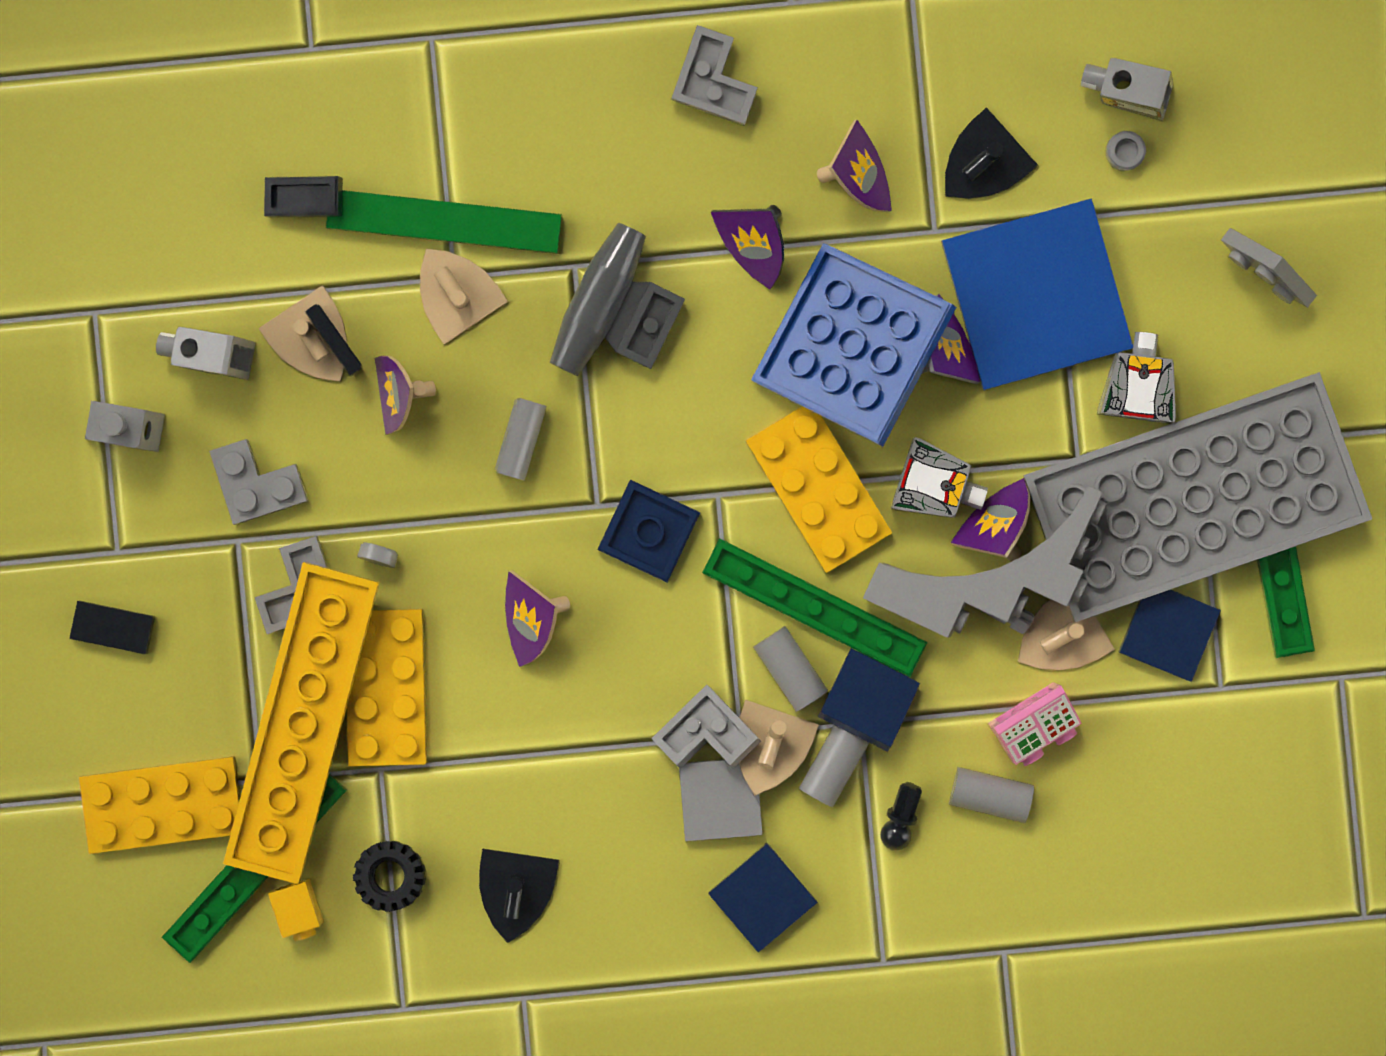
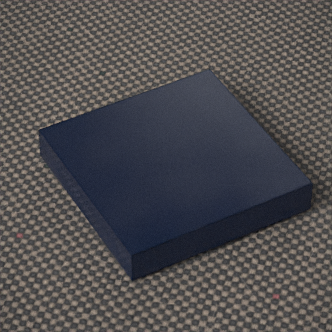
M630 480L597 550L668 583L701 512Z
M1171 589L1139 600L1118 652L1192 682L1221 610Z
M851 648L818 717L888 752L920 683Z
M767 842L708 892L710 897L758 953L818 903Z

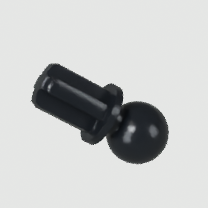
M912 782L902 783L899 786L894 805L886 813L891 820L883 825L880 837L884 846L890 850H901L909 844L911 840L909 826L915 825L917 822L915 812L922 790L921 787Z

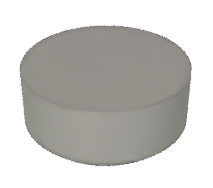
M1122 131L1115 134L1106 146L1108 162L1112 167L1120 171H1129L1136 168L1142 163L1146 154V146L1143 139L1131 131Z
M363 542L360 545L357 557L374 564L395 568L398 554L389 548Z

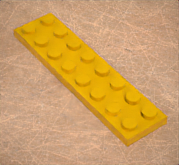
M308 562L302 563L223 864L295 884L300 883L380 582Z

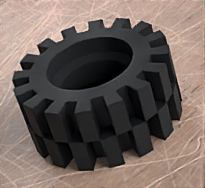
M384 841L372 845L362 852L360 859L356 861L354 866L356 869L355 874H353V881L356 883L355 890L357 894L361 895L363 898L361 900L365 904L371 905L373 909L378 911L392 912L409 906L420 896L421 889L425 885L424 871L426 870L420 860L421 857L412 850V847L398 841ZM384 861H394L404 871V881L395 891H385L375 881V871Z

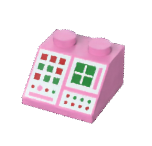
M1054 682L988 723L1012 763L1017 765L1022 762L1024 766L1041 758L1044 755L1042 748L1053 741L1057 745H1061L1077 735L1075 728L1082 724L1062 686Z

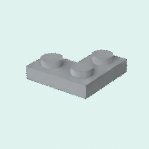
M697 25L671 100L745 126L758 87L722 75L734 38Z
M1232 228L1221 239L1231 251L1228 257L1244 270H1247L1250 266L1255 268L1254 272L1270 285H1275L1272 292L1284 302L1291 304L1295 300L1308 308L1317 295L1280 255Z
M248 439L209 451L233 525L308 502L297 464L260 475Z
M318 536L279 548L291 585L254 597L266 634L285 629L302 563L308 562L328 568Z
M708 685L699 691L651 738L679 768L683 767L707 742L730 766L735 768L761 742L755 733Z

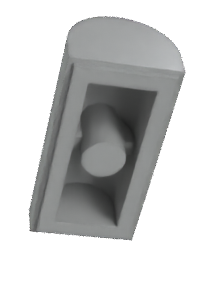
M522 398L515 399L494 469L496 473L525 481L547 406Z
M783 626L753 646L796 712L811 704L828 691L786 626Z
M834 725L799 789L820 802L833 807L869 742Z
M957 767L949 805L1026 823L1032 804L1034 785Z

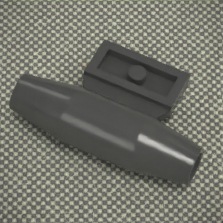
M618 223L590 261L563 316L551 356V364L578 376L602 341L606 339L615 352L649 369L652 368L685 299L652 282H633L646 239L644 234L622 223Z

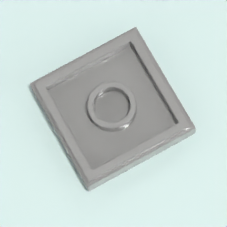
M725 759L687 762L683 767L679 768L685 841L763 835L759 794L753 795L743 778L739 764L733 768Z

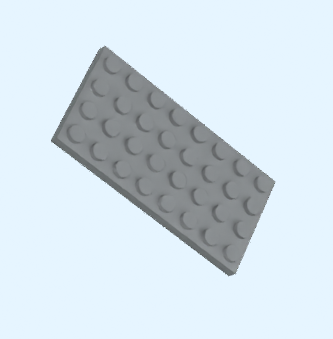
M1320 372L1023 476L1046 540L1071 515L1088 486L1104 493L1101 501L1107 503L1098 524L1090 522L1084 535L1090 539L1081 560L1074 558L1071 563L1085 570L1082 579L1088 581L1079 602L1071 600L1069 604L1075 622L1372 520Z

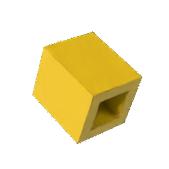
M310 878L300 881L299 884L292 883L273 889L268 893L282 938L292 935L294 941H299L317 934L315 928L319 927L324 921Z

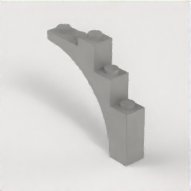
M1088 486L1071 515L1051 537L1028 554L1004 566L973 575L939 577L911 573L886 563H879L863 598L947 638L952 636L953 631L961 633L970 613L964 610L966 603L1005 622H1010L1012 615L1017 618L1020 617L1029 597L1023 594L1025 587L1064 606H1069L1071 600L1079 602L1088 581L1082 579L1085 570L1071 563L1074 558L1081 560L1090 539L1084 535L1090 522L1098 524L1107 503L1101 501L1104 493Z

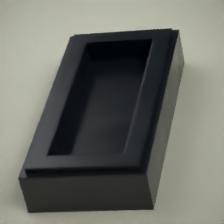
M339 176L265 177L264 216L268 218L342 217L343 178Z
M315 304L306 310L305 314L349 376L352 377L362 370V364L321 306Z
M79 600L76 604L69 639L148 654L155 616Z

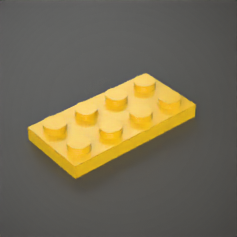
M800 407L746 440L747 445L825 573H828L892 534V531L822 416L804 407Z
M423 609L372 611L347 705L348 766L427 764Z
M235 756L79 777L89 854L230 836L240 801Z

